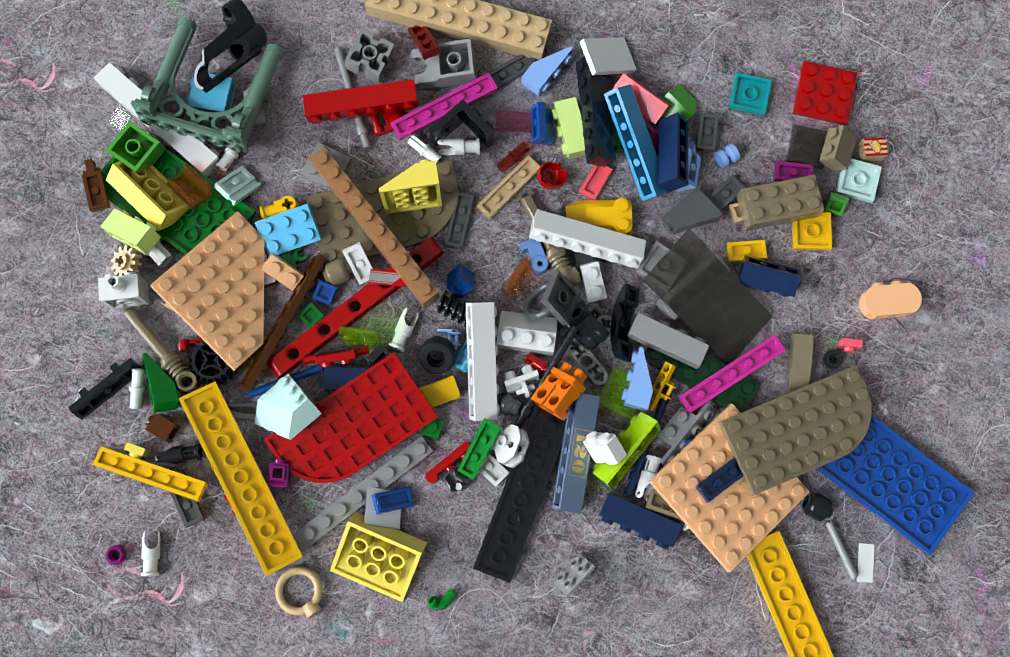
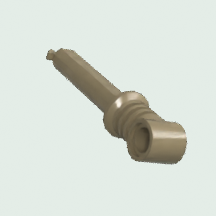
M528 190V196L522 198L518 194L517 202L521 201L532 222L539 207L533 198L535 193ZM542 242L546 250V259L553 271L560 270L573 286L580 284V275L577 269L571 266L566 255V248Z
M124 304L123 308L126 310L124 315L160 357V368L168 373L184 394H189L199 389V381L192 372H189V368L182 361L181 354L170 352L133 307L129 309ZM186 380H193L191 386L184 387Z

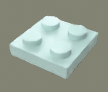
M851 158L848 169L841 170L836 193L868 203L874 202L882 167Z

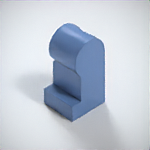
M534 239L520 243L519 247L522 254L527 252L532 262V271L538 275L545 273L548 267V260L541 243Z

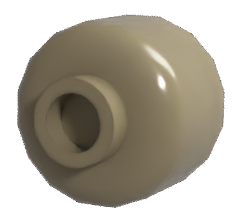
M339 258L325 264L323 275L328 284L331 283L333 286H337L349 281L350 273L353 271L348 262L345 263L343 259Z

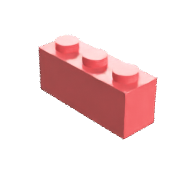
M623 73L613 89L631 84L641 113L644 116L643 118L650 125L653 123L658 124L671 105L632 76Z

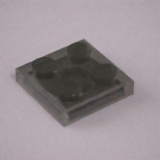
M793 125L786 162L812 164L814 168L823 169L825 165L819 160L828 131Z

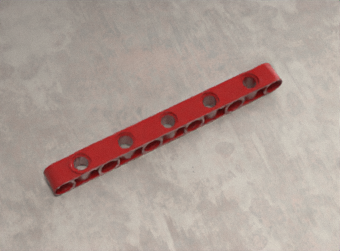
M430 237L410 251L409 255L412 259L418 257L422 260L418 266L423 271L436 261L444 251L433 237ZM392 266L387 269L388 271H395ZM368 283L267 362L268 367L277 379L285 377L303 363L302 357L314 355L401 287L390 286L383 288L381 285ZM354 304H360L361 308L359 311L354 312L351 310ZM324 327H330V332L327 335H322L321 330ZM294 350H298L299 356L296 359H291V353Z

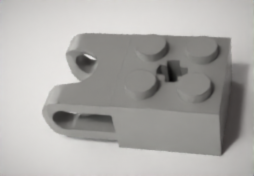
M471 39L438 43L441 54L426 60L422 58L418 49H414L410 53L413 63L416 65H427L424 73L415 75L413 78L417 90L467 84L477 79L475 52Z

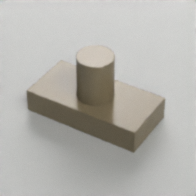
M651 489L645 508L682 520L655 489Z

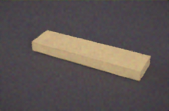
M528 155L476 208L491 220L537 174L540 165Z

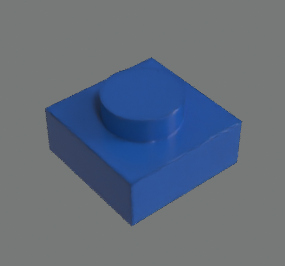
M319 280L312 298L331 305L338 288Z

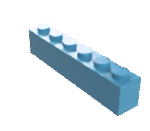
M632 85L617 87L605 93L606 102L642 201L668 192L658 185V158Z

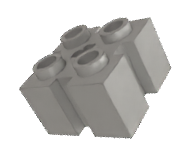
M360 28L354 41V48L350 49L345 59V69L358 75L362 71L365 73V78L379 84L385 72V64H389L394 54L395 44L382 38L378 42L374 40V34Z

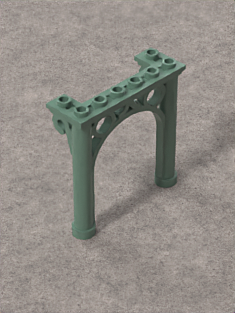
M180 17L177 23V31L153 86L146 85L142 90L141 100L136 98L135 101H131V105L140 121L146 125L154 124L166 131L169 129L174 130L182 136L190 135L202 142L206 140L218 147L226 146L235 152L242 151L247 153L246 142L279 60H282L285 51L278 45L267 44L249 91L240 104L222 112L200 111L183 102L175 89L176 75L197 29V24L186 17ZM170 88L173 97L165 98L167 91ZM170 104H178L180 106V110L175 114L165 112L166 106ZM185 113L191 118V122L181 119ZM228 119L232 123L231 127L227 126L226 129L216 127L220 120ZM211 120L212 128L202 126L203 123H210Z

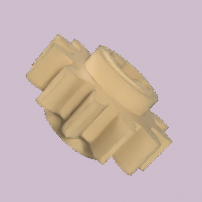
M125 245V247L120 246L119 253L114 252L115 257L111 260L114 264L111 269L116 270L114 274L122 276L126 272L139 273L138 267L142 265L139 259H141L142 255H138V250L128 245Z

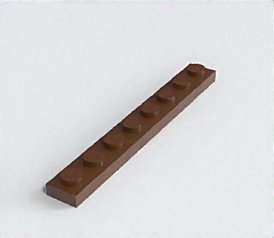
M315 255L304 272V277L294 289L239 384L238 388L250 392V390L256 387L260 372L263 373L268 366L267 360L275 354L279 339H283L286 335V327L289 322L292 323L294 321L298 306H302L305 302V294L313 288L317 273L320 274L324 269L325 264L323 263L326 258L322 255Z

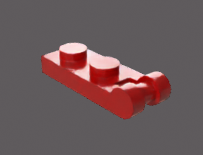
M465 441L426 473V480L431 484L436 483L439 474L443 471L447 473L455 467L454 462L459 458L463 460L470 447L468 442Z

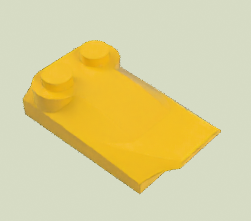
M618 198L617 200L574 201L566 206L567 218L632 236L631 200L626 198Z

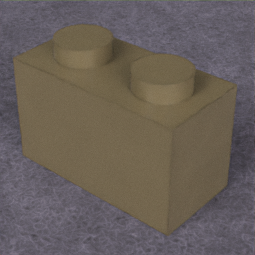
M845 126L829 128L819 161L832 172L847 170L857 136Z

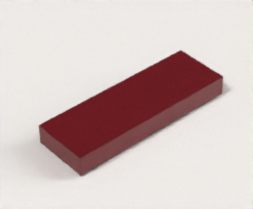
M420 26L408 28L409 35L424 60L441 54L438 44L426 26H423V28Z

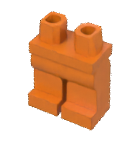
M564 362L560 369L553 367L550 371L551 374L546 377L531 397L540 408L563 421L568 416L566 411L572 402L579 398L580 392L583 393L586 388L582 383L587 378V375L578 368L575 370L566 362Z

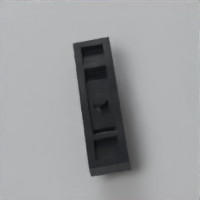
M129 358L121 366L115 362L110 366L111 374L88 391L84 387L78 392L81 398L69 406V410L72 414L83 420L132 380L133 368H143L132 358Z

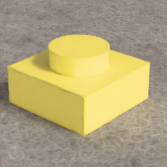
M128 442L124 450L130 452L129 456L141 459V456L148 458L151 451Z

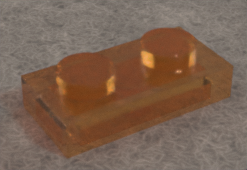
M525 258L521 260L503 288V294L510 297L512 293L515 294L521 285L519 281L522 277L526 278L530 271V261Z

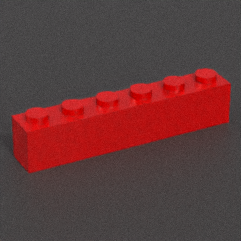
M414 79L303 95L305 117L308 123L319 124L326 120L339 121L341 118L347 117L355 119L361 115L375 116L382 112L394 113L396 110L403 109L411 111L419 107Z

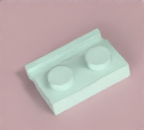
M240 166L216 182L214 188L227 200L232 201L234 206L258 190L261 183H258L252 174L243 166Z

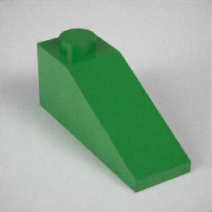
M143 353L142 366L145 370L144 374L153 413L177 409L178 401L181 397L180 390H176L172 379L147 353Z

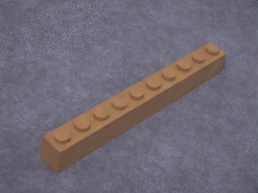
M323 147L309 157L313 167L424 309L440 299V294L327 149Z

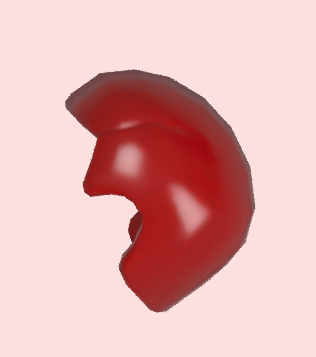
M543 163L537 172L538 181L544 188L550 190L560 188L567 180V171L561 168L560 163Z

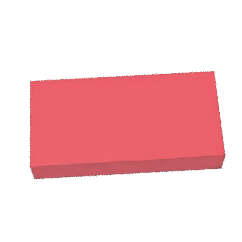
M594 165L578 193L590 200H596L612 174L613 169L609 166Z

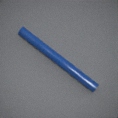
M319 364L290 376L295 381L322 372L323 368ZM278 380L250 390L248 392L249 397L253 398L266 393Z

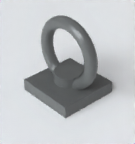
M560 270L553 271L549 282L539 285L527 296L523 305V312L531 320H539L552 313L562 325H568L563 313L578 301L580 293ZM545 291L541 302L546 308L539 312H532L531 305L539 294Z

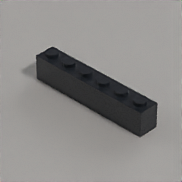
M584 56L576 62L586 162L587 164L606 167L616 160L611 113L604 96L608 92L606 75H592Z

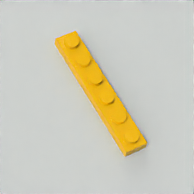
M102 446L92 464L197 502L201 501L208 485L204 481Z

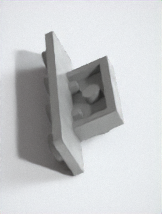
M707 402L697 415L689 413L681 406L659 433L658 438L671 446L660 461L663 466L685 447L684 441L692 440L702 431V427L706 422L713 418L715 409L710 402Z

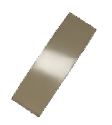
M793 334L790 336L787 394L810 383L813 335Z

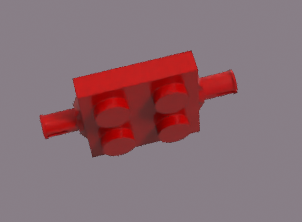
M354 347L302 357L303 365L315 363L316 365L321 364V367L333 366L336 361H340L341 364L351 363L358 355L369 354V347Z

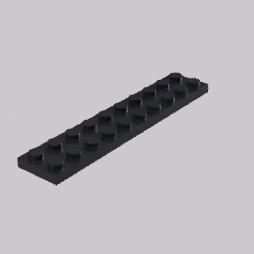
M537 404L526 428L530 443L525 457L520 464L510 470L473 567L477 571L508 583L511 582L561 449L566 419L564 421L540 408ZM519 446L518 453L522 450L521 446Z

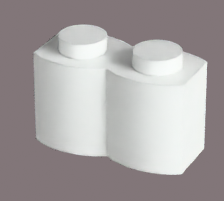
M594 431L589 433L583 441V444L596 463L606 462L609 465H615L627 456L615 434Z

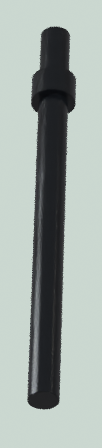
M572 325L527 403L521 407V413L513 425L521 428L527 416L530 417L535 404L531 399L532 395L546 377L551 374L552 368H557L579 331L577 327Z

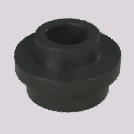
M830 350L823 355L822 361L828 369H837L842 364V356L839 352ZM829 357H833L835 362L831 363Z

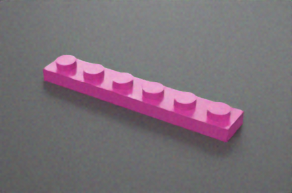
M488 72L391 122V127L400 141L437 122L462 99L468 105H471L498 91V87Z
M774 334L678 398L686 410L691 413L786 351V349Z

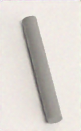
M833 521L826 523L825 525L850 579L858 577Z

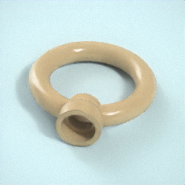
M293 567L280 576L276 584L275 596L279 606L285 612L291 615L305 614L309 619L322 609L318 604L322 597V584L314 571L306 567ZM294 575L307 576L314 585V596L303 607L291 606L286 602L283 595L286 581Z

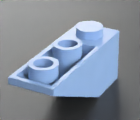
M570 46L532 63L523 74L521 84L537 96L542 92L545 93L551 85V80L553 78L557 79L562 72L561 68L564 64L568 65L572 60L573 48Z
M639 347L637 352H633L631 362L634 363L633 369L628 371L626 381H629L627 389L624 388L621 399L624 400V406L647 411L653 388L643 347Z

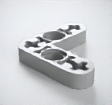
M609 315L600 316L597 319L599 322L602 323L601 320L605 322L608 320L610 322L607 329L610 332L612 317ZM574 338L571 343H578L580 345L578 347L579 351L582 353L585 350L586 353L582 354L578 359L576 356L579 353L577 350H571L572 344L568 347L567 352L587 375L592 384L596 386L604 385L608 379L606 370L591 351L586 350ZM584 357L592 359L590 367L583 366L582 359ZM595 365H597L598 367L595 369V371L598 374L602 373L604 375L602 377V382L600 380L596 381L594 379L596 375L593 371L591 372V374H589L588 372L592 370Z

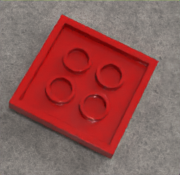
M803 61L792 114L846 126L849 121L858 72Z

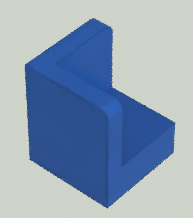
M458 264L447 274V289L458 297L463 298L474 288V273L463 265Z

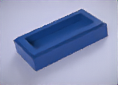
M410 487L372 495L377 515L415 506Z

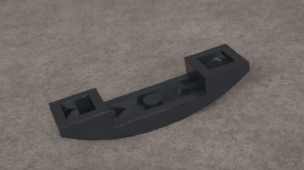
M626 283L621 288L614 306L610 337L614 357L629 363L632 358L633 343L628 342L627 334L630 330L632 308L638 307L640 289Z

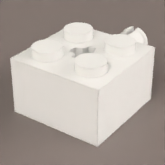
M126 272L122 276L107 274L104 278H98L99 301L109 308H123L124 304L128 307L150 305L148 282L136 274V272Z

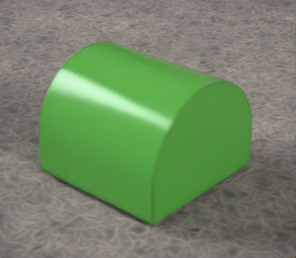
M829 192L824 204V210L842 216L849 202V197Z

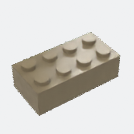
M815 175L744 188L737 194L745 231L816 218L825 211Z

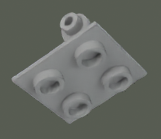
M579 554L578 557L572 559L568 568L557 576L553 584L569 597L596 566Z

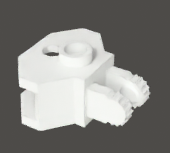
M512 424L501 431L492 449L495 451L498 462L514 468L523 461L530 443L527 431ZM519 446H521L522 450L518 453Z

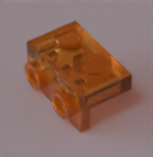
M187 163L183 165L180 173L167 180V185L192 210L208 201L211 197L212 187L210 183L204 180Z

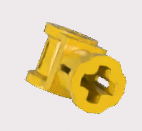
M284 196L280 200L274 201L272 205L259 206L262 219L299 207V205L292 196Z

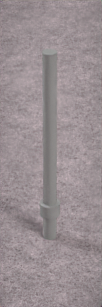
M336 47L334 51L345 88H353L349 72L345 69L341 47ZM362 116L355 118L358 137L361 138L364 150H368L371 148L368 139L369 132L367 126L364 125Z

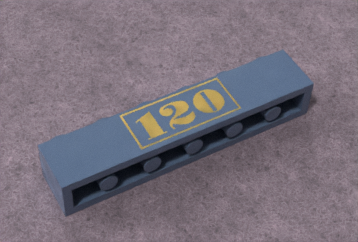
M580 393L579 398L573 401L568 408L552 509L581 514L584 508V493L588 486L587 474L591 467V455L583 441L589 433L597 429L596 419L597 412L600 410V396Z

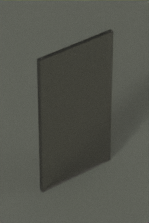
M688 229L643 279L699 338L706 341L705 344L709 345L708 348L726 365L737 358L772 318V315L691 229Z

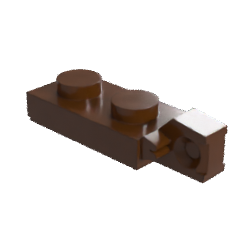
M92 158L84 160L86 171H83L82 179L89 210L93 213L111 208L101 168L96 167V163Z

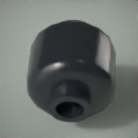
M817 492L811 495L808 494L802 503L805 515L816 521L821 522L826 518L829 519L833 514L832 501Z

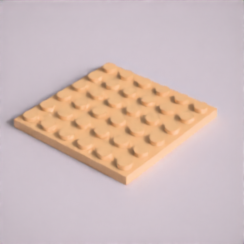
M732 403L719 413L648 481L727 572H731L810 492L795 477L752 496L743 476L710 502L706 503L695 486L734 458L733 452L719 422L740 414L739 410Z

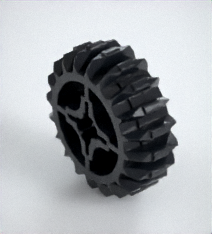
M201 338L202 344L200 345L196 342V350L190 349L194 354L193 356H188V359L192 361L187 364L189 368H192L189 372H192L198 381L200 380L201 385L216 382L217 386L220 387V381L226 385V379L233 380L231 374H238V371H233L227 364L225 367L222 358L216 352L210 353L208 350L211 347ZM202 357H204V363L201 365ZM210 357L215 358L216 364L218 366L213 364V361ZM214 370L220 371V373L217 375L206 376L209 372L211 373Z

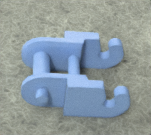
M437 329L438 333H447L449 341L451 335H455V343L452 344L455 349L461 347V344H459L461 332L458 330L452 332V329Z

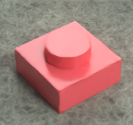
M842 338L838 341L837 349H844L846 353H855L862 348L863 340Z

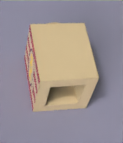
M886 137L863 138L858 144L859 160L863 162L882 161L889 154V145L886 144Z

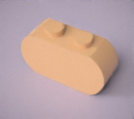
M901 280L893 281L890 285H884L883 282L874 283L872 287L861 295L859 307L862 314L870 320L909 316L919 309L922 296L914 284L903 283Z

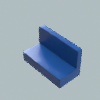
M537 102L531 107V136L533 144H553V118L551 109L545 108V102Z

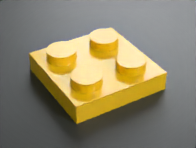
M823 212L816 218L792 222L793 250L830 251L832 249L831 212Z

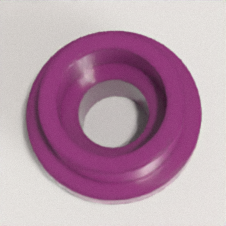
M113 545L106 552V559L112 565L122 564L127 557L125 548L120 545ZM116 551L120 553V557L118 559L114 557V553Z

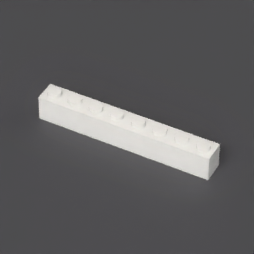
M109 62L94 77L95 81L139 119L131 105L132 100L135 101L136 98L141 100L142 90L137 87L139 84L132 77L128 79L124 76L125 72L118 65L114 67ZM154 124L146 125L206 177L218 167L216 164L220 160L218 158L220 154L213 147L210 149L206 147L205 141H199L190 135L182 136L174 130L169 129L166 131Z

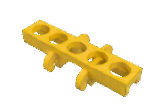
M666 361L652 387L653 392L650 400L652 404L648 408L651 411H654L660 398L666 401L667 399L671 400L669 396L673 388L677 389L674 386L675 384L669 381L676 366ZM658 383L661 384L659 389L656 388ZM665 384L670 386L666 395L661 393Z

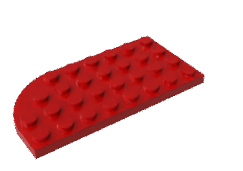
M394 351L315 404L321 415L294 438L289 440L273 432L263 440L276 459L286 460L284 464H289V472L311 482L330 483L348 478L438 418V415Z

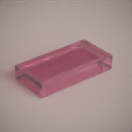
M497 111L495 130L531 133V113Z

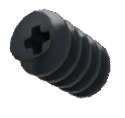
M445 290L437 304V313L441 314L444 311V316L448 317L451 315L452 321L458 318V324H462L465 321L464 327L467 328V301L460 304V297L454 301V294L447 297V290Z

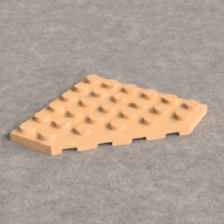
M238 211L150 286L233 371L263 345L264 271L261 270V267L264 264L265 239L259 235V232Z

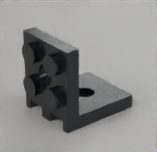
M464 99L429 128L431 142L435 146L438 145L439 139H445L462 123L480 138L487 148L494 144L493 126L490 122H485L481 118L480 112L476 108L472 109Z

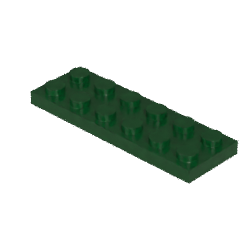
M647 347L644 352L646 362L659 370L662 369L665 361L676 366L671 377L690 389L727 366L708 353L705 354L700 367L695 369L650 347ZM745 377L710 401L723 409L732 403L742 413L746 411L760 385Z

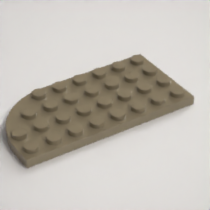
M452 160L436 163L442 206L386 214L379 188L401 173L354 185L404 248H409L421 244L430 237L434 238L450 222L458 197V184ZM332 190L306 197L322 236V239L317 241L320 255L326 258L323 264L339 258L343 259L346 263L347 260L342 250L358 242L361 243L368 258L382 255Z
M857 365L725 419L719 422L752 496L852 452L861 443L868 431L872 414L871 398L866 383Z

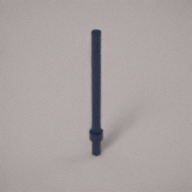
M665 387L663 394L666 395L669 387ZM661 398L653 418L659 424L669 399L666 401ZM652 442L638 458L633 472H630L628 476L629 482L624 492V495L628 497L632 496L636 483L639 482L640 473Z

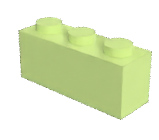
M576 97L554 102L551 114L553 120H556L558 124L556 127L557 135L563 141L561 144L563 155L566 154L568 160L586 156L581 113Z
M114 209L100 226L111 237L146 255L149 254L161 238L155 232L157 230L156 227L148 222L145 224L144 221L136 216L133 218L132 215L124 210L120 212Z

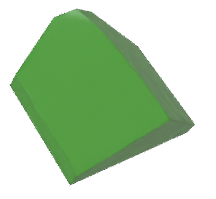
M680 84L662 98L671 105L662 118L678 112L689 120L695 114L697 101Z

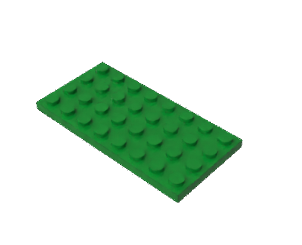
M167 149L153 165L192 203L191 208L173 225L160 231H155L162 239L185 255L237 211L248 222L256 215V211L242 201L233 206L232 201L227 200L214 188L215 182ZM113 156L102 169L109 201L121 210L128 212L133 218L135 216L140 218L146 224L148 221L106 181L112 164L119 162Z

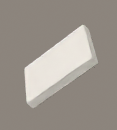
M624 37L590 38L580 41L592 75L633 73L637 70Z

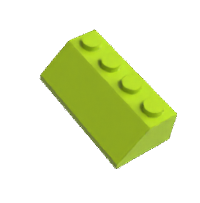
M640 412L639 415H634L629 422L631 425L627 430H622L617 437L627 456L615 465H609L604 462L596 463L593 467V475L612 490L615 489L661 431L658 421L643 412Z

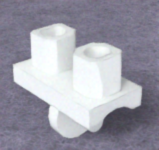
M530 364L521 368L523 373L521 376L516 377L514 371L506 372L504 383L507 394L516 392L517 395L524 393L525 397L529 398V391L534 390V385H537L540 381L538 371L534 370Z

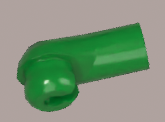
M449 589L443 597H429L427 604L433 610H444L457 595Z

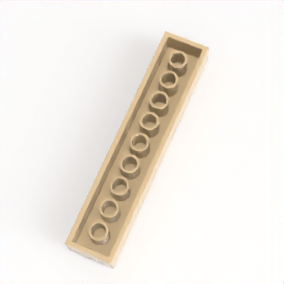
M366 0L365 3L366 12L369 16L409 27L420 26L423 28V26H426L430 32L457 40L471 39L472 44L516 56L522 54L527 58L533 57L537 58V60L543 58L552 27V20L480 0Z

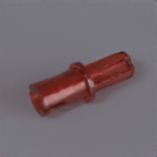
M522 141L515 149L508 151V155L497 163V168L501 172H505L514 163H518L519 159L530 151L529 147L526 148L528 145Z

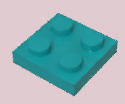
M736 72L728 109L764 116L772 80Z

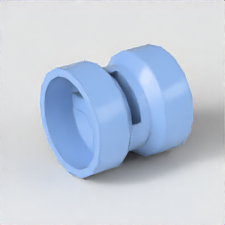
M729 144L724 150H718L714 153L716 162L722 169L728 167L729 163H735L740 160V154L733 144Z

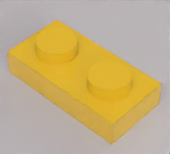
M765 240L728 242L726 244L728 263L742 262L745 255L762 260L767 259Z

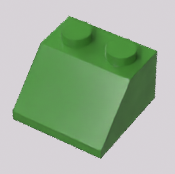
M131 121L127 123L106 149L109 154L136 173L154 165L166 150L158 140Z

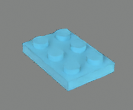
M309 203L255 222L259 235L265 239L264 248L268 257L272 252L275 255H279L322 239Z

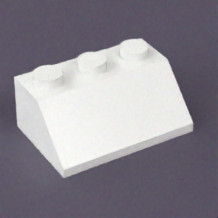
M501 310L496 345L498 349L553 356L558 320L553 317L531 320L524 313Z

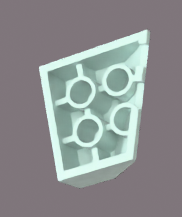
M287 374L285 377L280 378L272 388L258 399L254 424L291 440L321 415V412L296 381Z

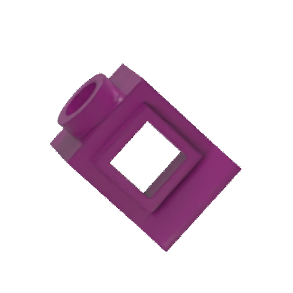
M275 459L274 463H269L268 487L290 488L291 473L289 472V464H284L286 460ZM275 468L283 469L282 478H274Z

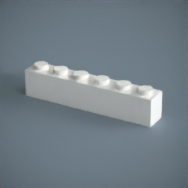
M539 209L536 210L533 217L529 238L536 241L549 243L556 247H563L610 262H616L631 268L638 269L644 259L646 240Z
M494 302L466 303L469 419L473 421H483L484 418L498 420L497 415L500 412V407L497 403L499 386L496 384V376H498L499 372L498 365L496 364L498 347L495 345V337H497V327L495 325L497 309L494 306Z

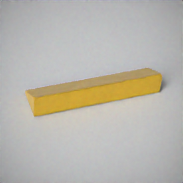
M454 376L420 387L432 408L461 397Z

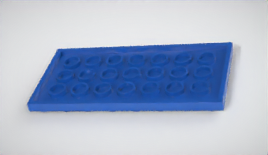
M872 414L864 439L852 452L816 468L817 471L927 555L933 553L975 493Z

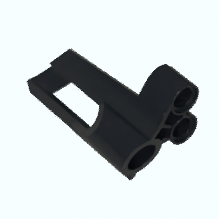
M230 0L222 6V19L227 29L202 49V61L197 65L194 72V83L196 88L205 93L260 54L262 48L267 43L265 30L261 25L255 23L254 17L242 0ZM228 49L230 55L236 61L211 78L208 74L209 62Z

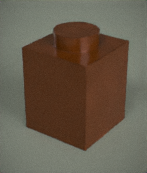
M155 413L148 418L145 430L170 443L180 426L166 417Z

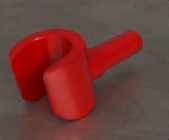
M201 338L193 340L181 339L178 342L179 351H189V345H193L196 342L201 343Z

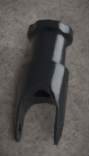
M200 443L186 447L183 445L174 446L165 452L157 453L154 459L159 463L168 462L174 464L185 463L186 460L192 459L202 460V447Z

